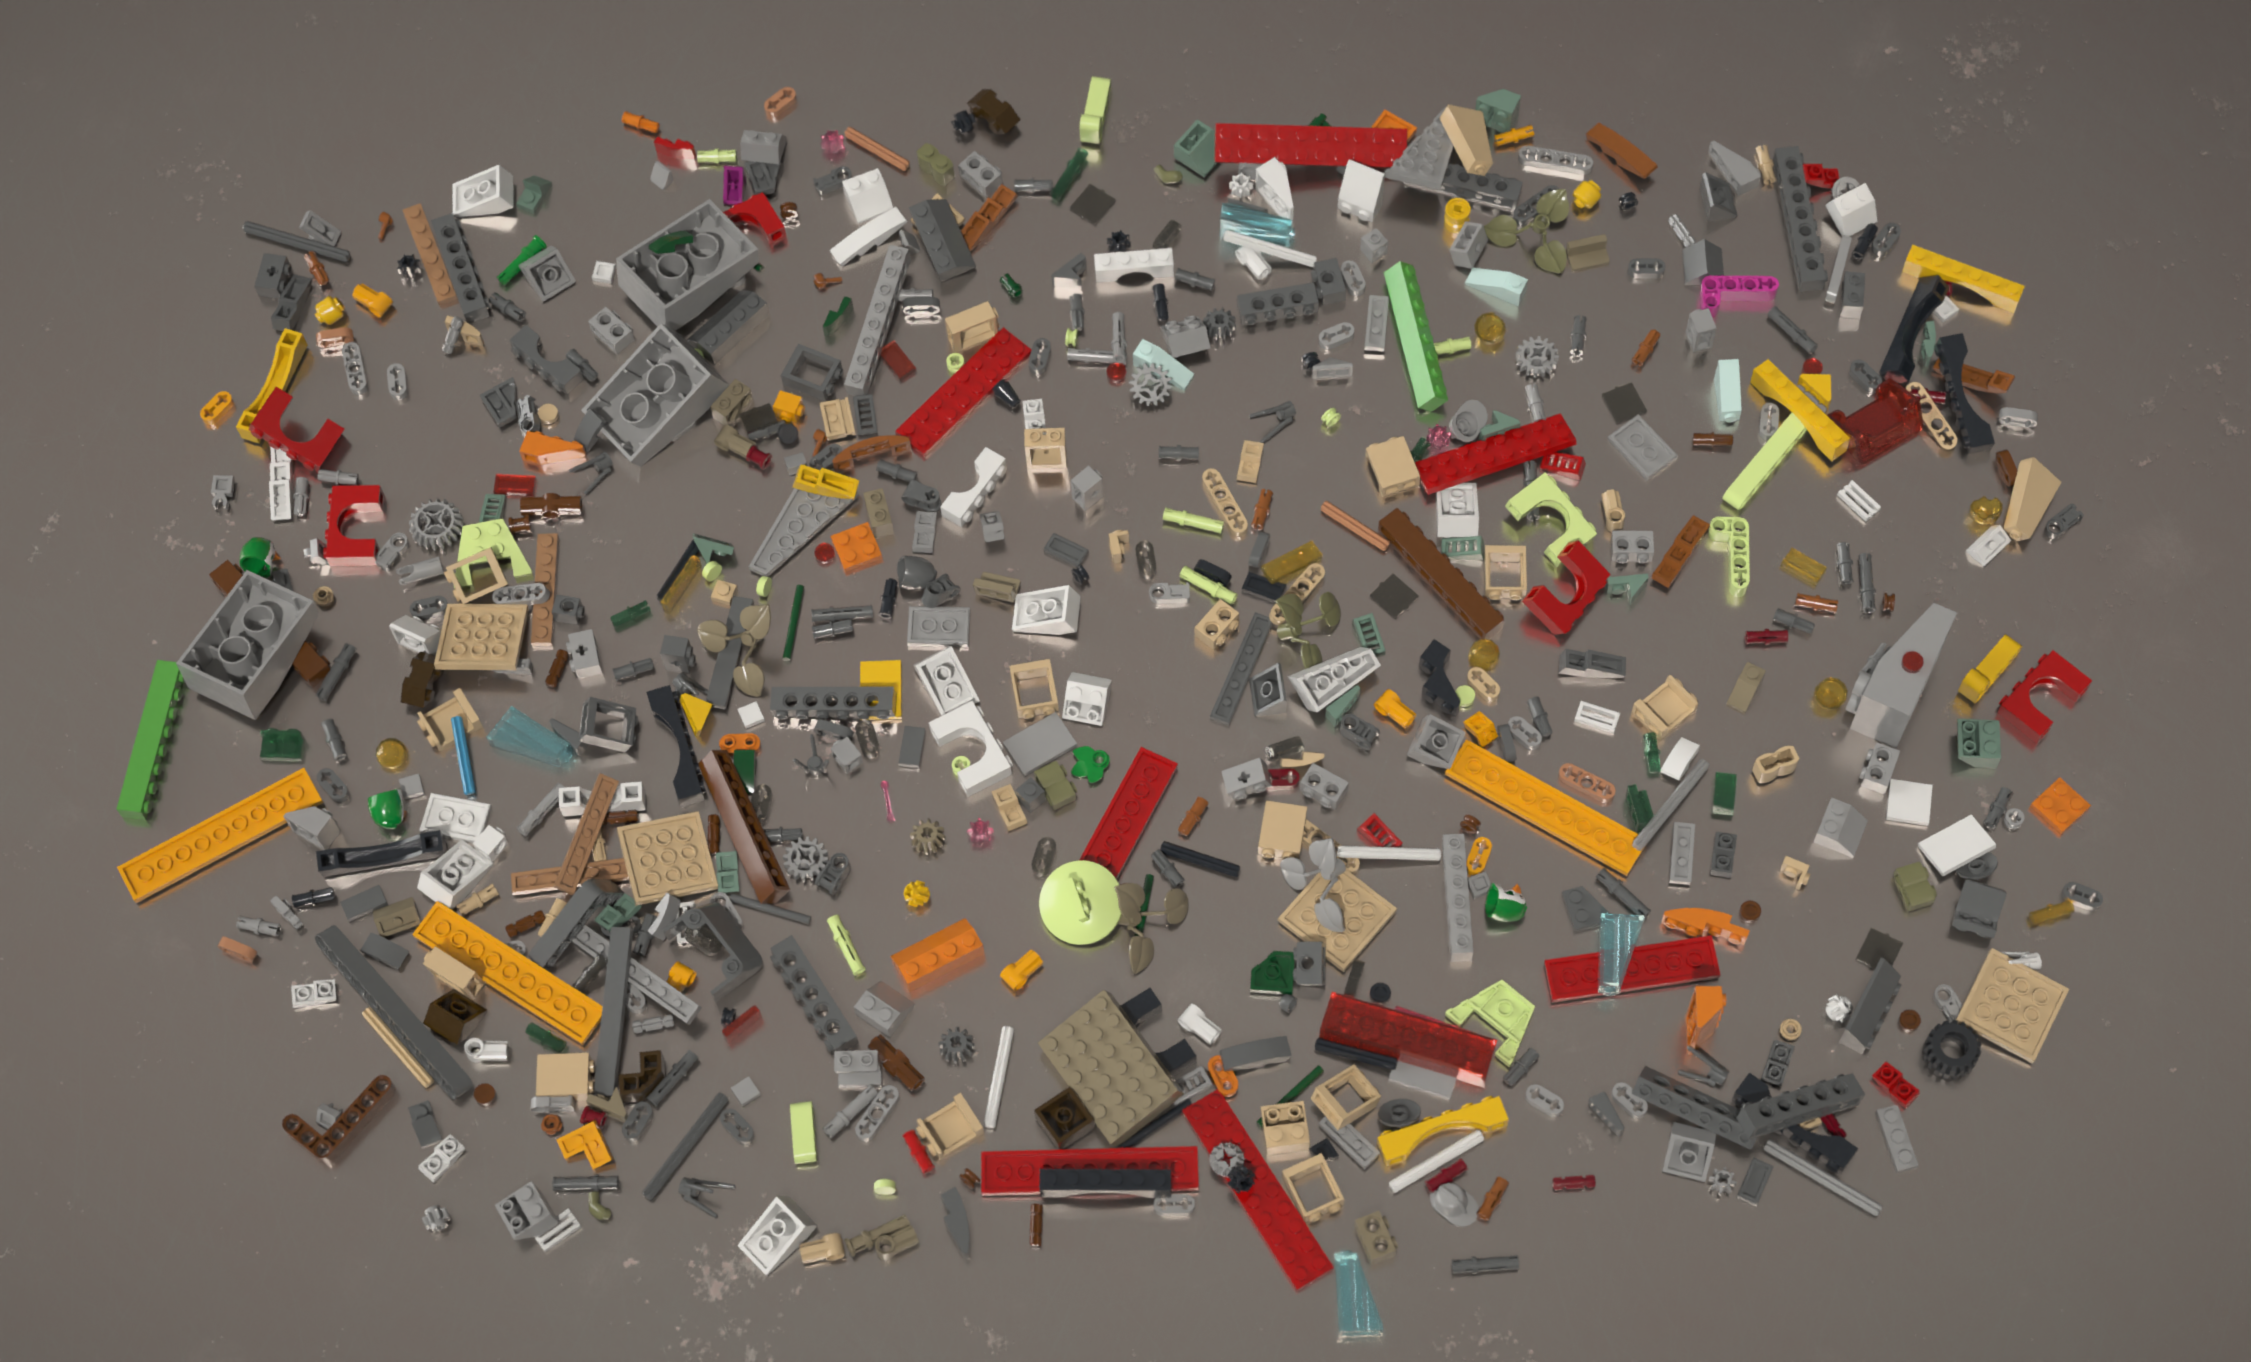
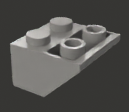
M1188 316L1183 321L1177 322L1173 320L1161 326L1168 352L1173 358L1210 349L1206 326L1199 317Z
M532 1181L495 1205L514 1240L541 1236L559 1224L541 1190Z

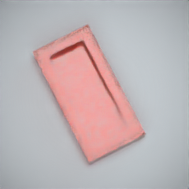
M894 340L882 348L880 356L900 381L916 372V367Z
M496 474L493 492L494 494L506 496L534 497L536 476Z
M753 1005L722 1030L724 1039L731 1043L761 1019L760 1010Z

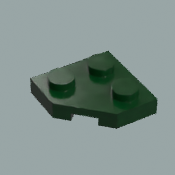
M1273 951L1263 962L1252 968L1250 992L1293 995V970L1295 963L1293 952Z

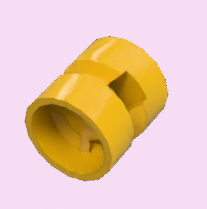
M1453 198L1445 206L1444 226L1449 232L1459 233L1465 221L1469 222L1470 205L1465 199Z

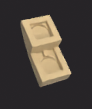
M446 317L445 325L447 327V330H449V327H451V322L454 317ZM464 321L460 328V334H462L464 342L483 346L484 341L481 333Z
M1244 440L1237 480L1257 483L1264 443Z
M1302 751L1301 759L1281 758L1280 766L1298 767L1312 764L1323 759L1324 753Z
M1011 784L991 791L1008 831L1028 824Z

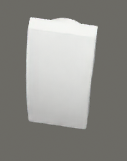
M1042 399L1022 401L1026 429L1046 428Z
M1681 737L1662 766L1661 773L1680 780L1688 770L1692 759L1699 752L1700 745Z
M335 979L313 981V984L291 985L293 1008L309 1007L336 1001Z
M450 1134L434 1148V1153L419 1165V1170L434 1183L455 1163L465 1151V1147Z

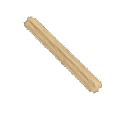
M371 1007L366 1008L362 1012L363 1017L425 1088L432 1085L434 1080L376 1012Z

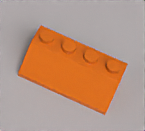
M964 918L890 957L909 992H912L985 953L977 933L967 919Z
M1695 986L1686 1013L1687 1046L1689 1045L1698 1050L1713 1035L1715 1028H1718L1721 1014H1723L1724 1007H1726V994H1722V986ZM1687 1049L1688 1055H1693V1053Z

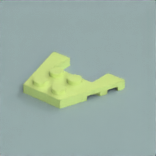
M503 518L462 527L457 561L492 547L497 560L511 558L515 578L533 575ZM486 556L456 568L455 575L461 588L473 586L470 565L488 562Z
M1500 980L1469 1000L1466 999L1460 1005L1448 1009L1445 1012V1016L1460 1027L1473 1012H1476L1508 1038L1495 1052L1494 1056L1510 1067L1535 1006L1506 982Z

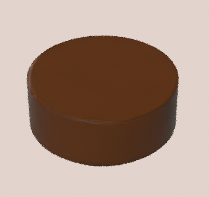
M1745 901L1740 907L1739 915L1745 922H1756L1761 915V907L1755 901Z
M1911 1009L1903 1011L1898 1019L1900 1028L1906 1032L1916 1031L1921 1023L1920 1015Z
M483 1083L475 1088L474 1098L479 1105L488 1106L495 1101L496 1091L492 1085Z

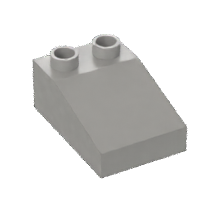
M709 199L617 257L618 286L657 327L662 323L675 331L702 313L758 264V248ZM685 230L693 235V243L677 244L673 253L656 254L649 249V245L652 242L673 232Z
M660 323L585 405L582 412L586 415L589 409H595L606 421L601 429L602 433L630 462L641 467L674 440L676 435L699 419L726 390L729 384L681 334Z
M246 570L176 664L189 689L256 720L279 689L315 623L319 612L313 600Z
M1933 603L1878 661L1872 675L1861 671L1845 709L1855 714L1850 729L1895 749L1897 748L1944 646L1957 612Z

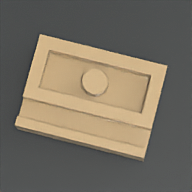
M848 397L844 400L836 399L820 403L827 441L847 437V435L851 434L856 435Z

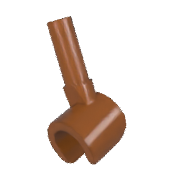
M382 212L379 216V221L383 223L378 236L380 240H383L387 227L393 223L392 217L386 212Z
M817 273L814 275L813 281L818 288H823L828 283L842 282V277L824 278L822 273Z
M817 429L813 435V439L817 440L812 457L819 453L820 447L827 440L825 432Z

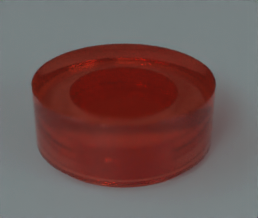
M1814 358L1806 360L1802 367L1803 374H1821L1823 370L1822 363Z
M1121 363L1110 364L1107 368L1108 380L1113 383L1124 381L1126 378L1125 366Z
M821 543L815 548V558L819 563L828 564L834 560L835 551L832 545Z
M1914 651L1906 653L1901 662L1902 668L1911 674L1918 673L1924 664L1923 657Z

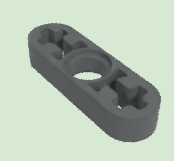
M1554 185L1547 186L1516 207L1513 212V219L1517 225L1524 226L1533 221L1539 214L1532 207V203L1538 202L1544 194L1559 188ZM1526 213L1525 218L1523 216L1518 217L1519 214L1524 215Z

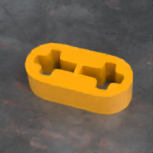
M226 391L219 392L201 409L200 416L205 424H216L233 407L234 401L231 395ZM222 399H223V400H227L226 403H224V402L221 403L220 401H221Z
M1479 837L1474 841L1467 858V873L1471 876L1482 873L1486 867L1492 849V843L1486 837ZM1485 844L1486 849L1483 850L1482 854H1479V846ZM1478 859L1479 867L1476 870L1472 869L1471 864H1474L1475 860Z

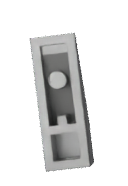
M1716 141L1710 143L1708 153L1738 196L1759 186L1761 174L1758 168H1755L1750 161Z

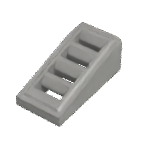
M1203 1065L1176 1080L1185 1094L1177 1099L1174 1104L1177 1106L1185 1100L1191 1099L1215 1086ZM1202 1075L1205 1083L1203 1084L1200 1082L1198 1076ZM1194 1079L1196 1085L1198 1086L1195 1089L1192 1083L1190 1082V1080ZM1186 1083L1190 1092L1186 1093L1182 1084Z

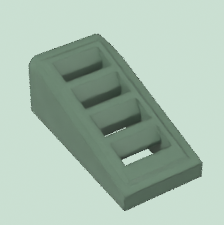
M485 495L479 523L486 522L487 519L497 520L503 518L506 495ZM490 500H500L499 503L490 502ZM489 506L498 507V509H491Z
M1482 536L1443 538L1441 554L1444 553L1449 559L1484 560V540ZM1449 544L1452 545V552H1449ZM1457 545H1460V552H1457ZM1465 545H1469V551H1465ZM1474 545H1477V551H1474Z
M1373 613L1352 620L1362 647L1368 648L1378 644L1379 648L1372 650L1374 655L1386 651ZM1369 622L1370 626L1360 627L1361 624ZM1372 629L1373 633L1363 635L1362 632ZM1372 637L1376 638V640L1366 643L1365 639H1369Z
M1356 685L1326 707L1325 717L1334 727L1340 723L1342 717L1347 714L1359 698L1360 687Z

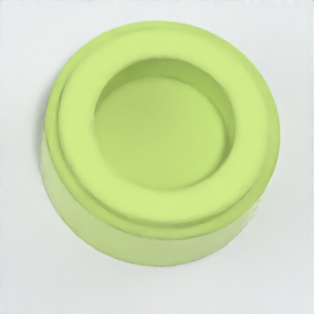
M711 561L704 567L702 576L711 582L720 575L722 566L716 561Z
M760 577L756 588L759 596L767 597L772 587V579L770 577Z
M1466 685L1458 687L1455 692L1460 700V706L1468 707L1472 705L1475 700L1474 690Z
M880 1179L874 1182V1192L876 1194L889 1195L896 1191V1183L893 1180Z

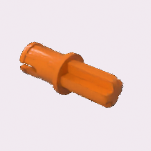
M627 111L623 113L622 123L632 125L638 130L642 128L654 133L659 131L660 124L658 122L646 119L644 115L639 116Z

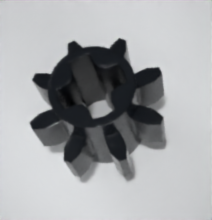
M963 110L953 115L955 120L951 121L954 130H960V133H965L974 128L972 123H975L976 120L973 113L968 114L967 110Z
M1122 230L1120 232H1112V237L1107 238L1109 252H1126V248H1131L1129 234L1125 235Z
M414 254L411 256L403 255L401 260L397 261L399 265L397 270L399 274L403 273L405 279L408 277L415 278L418 273L422 272L419 267L422 265L421 261L416 259Z
M1245 1165L1234 1167L1230 1174L1227 1175L1231 1180L1227 1184L1238 1194L1241 1191L1248 1192L1252 1185L1255 1184L1252 1180L1255 1174Z

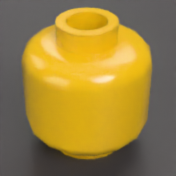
M1592 180L1582 181L1573 191L1574 204L1580 209L1593 208L1601 198V188Z
M328 296L316 305L317 313H315V316L320 323L325 322L328 325H332L344 316L345 307L337 297Z

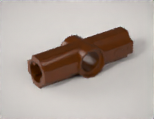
M546 493L543 497H521L520 500L521 516L542 515L545 518L554 519L560 515L581 514L583 509L581 496H560L556 493Z
M881 1034L871 1040L867 1046L868 1049L878 1050L883 1067L893 1077H897L911 1092L917 1090L922 1085L925 1077L910 1064V1060L900 1049L896 1050Z

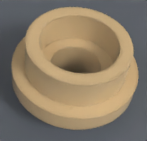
M325 586L319 587L313 594L315 603L320 606H328L334 598L333 591Z
M1786 1019L1780 1026V1033L1787 1040L1797 1039L1802 1031L1800 1023L1794 1019ZM1788 1027L1793 1028V1029H1794V1032H1793V1033H1789V1032L1787 1031V1028H1788Z

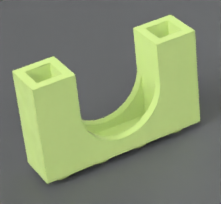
M1546 472L1512 497L1505 505L1517 521L1540 506L1555 508L1562 514L1566 523L1565 533L1544 551L1556 567L1562 564L1557 556L1568 542L1580 541L1585 546L1597 535L1594 525L1585 520L1581 510L1576 506L1574 507L1570 502L1569 496L1558 488L1555 479L1552 476H1548Z

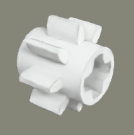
M1242 173L1237 176L1233 175V182H1229L1232 195L1240 198L1246 195L1249 196L1250 190L1253 189L1250 176H1245Z
M1835 995L1828 999L1829 1003L1827 1004L1826 1012L1830 1019L1844 1022L1850 1018L1853 1005L1847 997Z

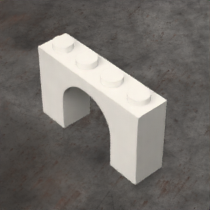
M973 701L929 722L930 732L939 747L962 736H974L985 744L986 752L984 756L975 764L957 772L958 781L968 797L1012 775L1011 767L1013 766L1009 756H1004L1002 753L1003 746L999 739H994L992 735L994 731L990 723L984 722L982 718L984 714L980 706L976 707Z

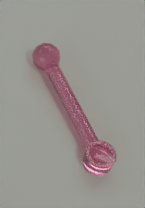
M883 781L880 786L885 796L886 819L892 821L894 815L891 812L888 795L889 784L887 781Z

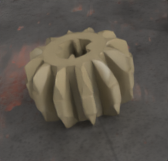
M929 818L927 823H923L920 820V826L913 825L912 827L914 832L910 833V838L913 839L911 844L913 847L917 846L918 852L924 849L926 855L929 853V850L936 853V847L942 848L943 843L941 841L946 840L943 834L944 828L939 827V822L937 821L931 824V819Z

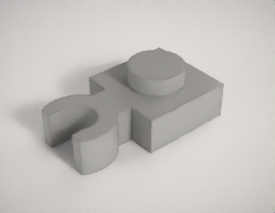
M213 475L211 494L214 497L212 500L214 509L218 508L220 502H223L224 508L228 509L229 502L227 497H233L235 482L233 475Z
M276 895L270 900L274 908L296 930L303 925L301 920L291 911L293 907L285 898L281 900Z

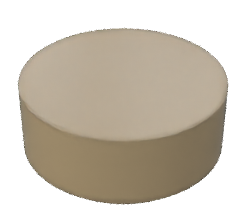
M544 404L538 410L539 419L544 424H553L559 417L557 408L552 404Z

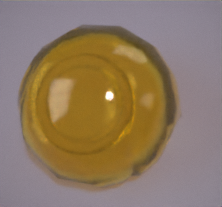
M1492 312L1482 314L1474 324L1476 335L1486 344L1498 343L1504 338L1506 333L1504 321Z
M1986 496L1979 500H1974L1969 508L1971 518L1983 525L1995 523L2003 510L2002 503L1998 498L1995 497L1989 500Z
M1488 639L1475 641L1468 653L1470 665L1472 667H1480L1485 672L1493 670L1500 657L1498 645Z
M1831 677L1826 678L1815 687L1814 700L1822 709L1834 710L1846 701L1848 690L1841 680Z
M387 738L381 741L376 748L377 762L388 769L400 767L407 759L406 745L397 738Z

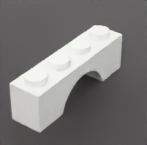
M1172 248L1094 254L1096 283L1115 282L1120 276L1131 272H1145L1154 278L1174 277Z
M987 447L984 448L974 462L975 470L979 475V481L975 487L962 493L951 492L940 507L942 516L960 527L965 522L968 523L971 520L974 510L983 504L986 494L992 492L998 478L1003 477L1007 471L1006 459Z
M642 782L621 783L616 788L607 813L623 810L628 812V810L634 809L637 811L646 810L645 789ZM580 786L559 788V808L563 817L582 815L592 791L583 789Z

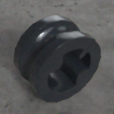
M1633 192L1625 193L1619 198L1623 210H1630L1638 205V200Z
M1316 352L1307 353L1301 358L1305 370H1311L1314 365L1321 362Z
M1078 565L1077 569L1073 568L1071 570L1073 577L1080 585L1083 584L1084 580L1088 581L1090 579L1082 565Z
M725 1007L721 1017V1025L725 1026L728 1024L729 1027H733L736 1019V1009L729 1010L728 1007Z

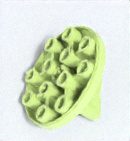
M1072 861L1057 868L1045 881L1040 894V913L1046 927L1057 938L1074 945H1088L1107 937L1115 929L1122 915L1119 909L1118 896L1114 888L1119 885L1117 879L1105 867L1091 861Z

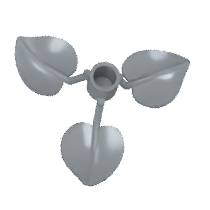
M1333 838L1317 840L1310 844L1309 855L1312 862L1319 866V869L1305 872V866L1302 861L1294 857H1288L1281 861V871L1286 882L1296 890L1306 887V877L1320 872L1325 880H1331L1320 897V902L1315 904V914L1318 921L1325 928L1334 932L1345 931L1343 915L1339 905L1334 900L1325 899L1334 883L1338 881L1337 877L1345 872L1346 867L1341 859L1336 858Z

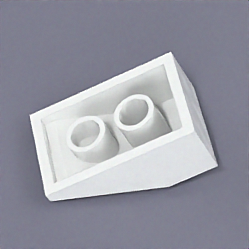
M1274 157L1256 169V190L1286 226L1292 229L1294 207L1287 169L1282 162L1279 163Z
M1349 160L1338 197V209L1344 213L1358 216L1361 220L1373 223L1383 205L1385 174Z
M500 165L453 184L454 217L498 214L513 208V175Z
M1462 483L1436 492L1437 537L1478 536L1479 510L1476 483Z
M1069 585L1017 594L1012 631L1052 635L1077 632L1081 596Z
M952 646L913 665L941 716L970 701H973L974 704L980 701Z
M461 840L421 872L417 888L435 902L438 901L452 910L466 898L494 863Z
M777 1196L737 1246L765 1275H769L799 1247V1244L805 1242L817 1227V1224L789 1196Z

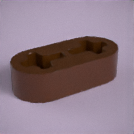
M2007 449L1996 452V462L2007 486H2013L2018 470L2012 456Z

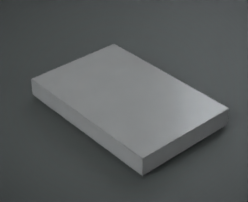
M1639 414L1609 435L1607 439L1646 481L1678 458V455Z
M909 606L907 646L968 647L970 607L929 608Z
M1056 712L1003 741L1004 747L1024 777L1077 747L1076 741Z
M1401 1040L1395 1057L1398 1059V1065L1395 1070H1391L1388 1081L1450 1100L1463 1059Z

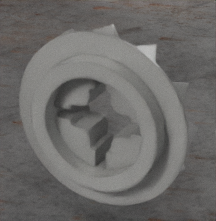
M1851 177L1838 179L1831 190L1833 199L1843 195L1844 193L1840 191H1844L1846 188L1849 192L1860 186L1859 182Z
M1221 1142L1220 1145L1213 1148L1210 1154L1211 1168L1218 1175L1228 1177L1227 1175L1230 1174L1234 1167H1242L1244 1165V1154L1239 1146L1231 1142ZM1224 1152H1226V1154L1229 1157H1233L1232 1159H1230V1167L1225 1161H1221V1159H1223Z

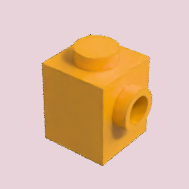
M780 390L773 404L774 415L786 422L792 421L797 423L799 416L802 417L805 411L802 397Z

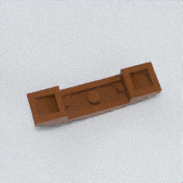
M1938 358L1933 366V370L1942 375L1940 372L1941 362L1940 358ZM1963 364L1962 385L1982 392L2007 393L2015 379V375L1999 370L1991 373Z
M885 435L859 441L844 449L832 460L834 470L839 472L853 468V460L890 449L892 456L910 451L909 437Z

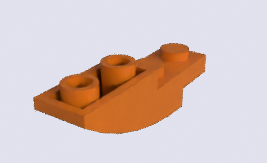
M1673 909L1665 911L1662 918V923L1671 929L1678 928L1690 936L1702 937L1705 930L1712 936L1727 938L1731 943L1737 945H1745L1750 931L1731 924L1732 915L1710 909Z

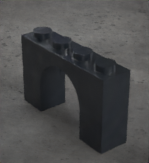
M1151 987L1120 1005L1137 1029L1142 1023L1162 1012V1004ZM1186 1039L1181 1040L1165 1051L1155 1053L1172 1077L1197 1062V1056Z

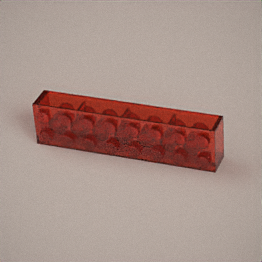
M1335 992L1331 993L1319 1033V1038L1397 1058L1398 1061L1457 1078L1456 1080L1483 1088L1497 1044V1039Z

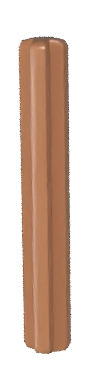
M848 127L845 130V137L903 171L909 168V160L852 127Z
M1325 501L1322 504V512L1382 551L1387 550L1390 545L1389 540L1329 501Z

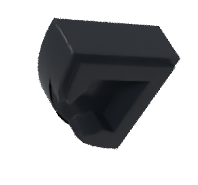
M1328 1138L1309 1148L1313 1156L1322 1153L1325 1160L1339 1158L1337 1151Z

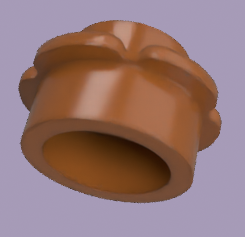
M554 1114L546 1115L541 1123L542 1130L546 1131L548 1135L556 1134L562 1128L561 1118Z

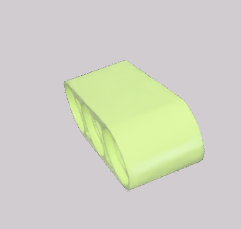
M812 1101L791 1103L790 1114L795 1164L817 1162Z

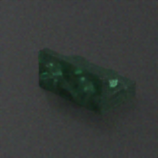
M275 728L260 730L262 737L260 759L262 761L302 762L305 738L301 731L297 729L283 731Z
M1636 784L1627 787L1626 799L1636 833H1639L1654 815L1647 791H1638Z

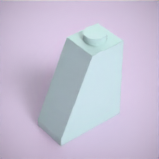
M1739 359L1718 360L1714 384L1719 421L1734 422L1740 419L1742 411Z

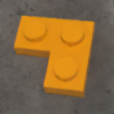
M596 1120L556 1139L565 1159L584 1150L592 1169H596L614 1160Z

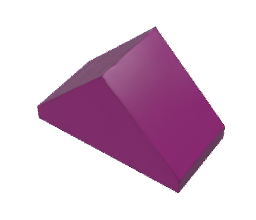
M724 165L723 204L735 205L743 202L747 183L743 166Z

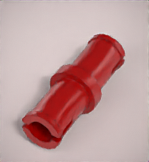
M912 1129L903 1134L902 1137L911 1150L910 1155L916 1159L922 1173L924 1174L934 1169L935 1166L926 1152L927 1148L925 1145H922L915 1130Z

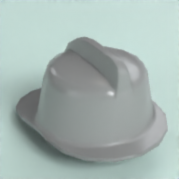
M1468 400L1457 410L1449 423L1450 437L1452 439L1456 438L1463 442H1471L1477 437L1480 429L1485 426L1488 417L1487 410L1478 400Z
M1453 1182L1443 1184L1430 1195L1432 1207L1456 1226H1469L1478 1217L1476 1213L1479 1207L1476 1200L1462 1187Z

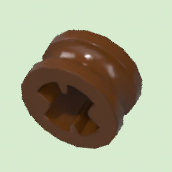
M785 202L780 205V215L782 218L793 219L797 217V204Z
M1884 593L1882 611L1889 609L1890 612H1893L1895 594L1889 596L1887 593Z
M1466 814L1463 817L1464 821L1460 822V826L1465 831L1476 834L1477 828L1481 826V822L1477 818Z
M966 1168L964 1170L965 1173L960 1174L959 1178L969 1188L974 1189L975 1183H979L980 1179L970 1169Z

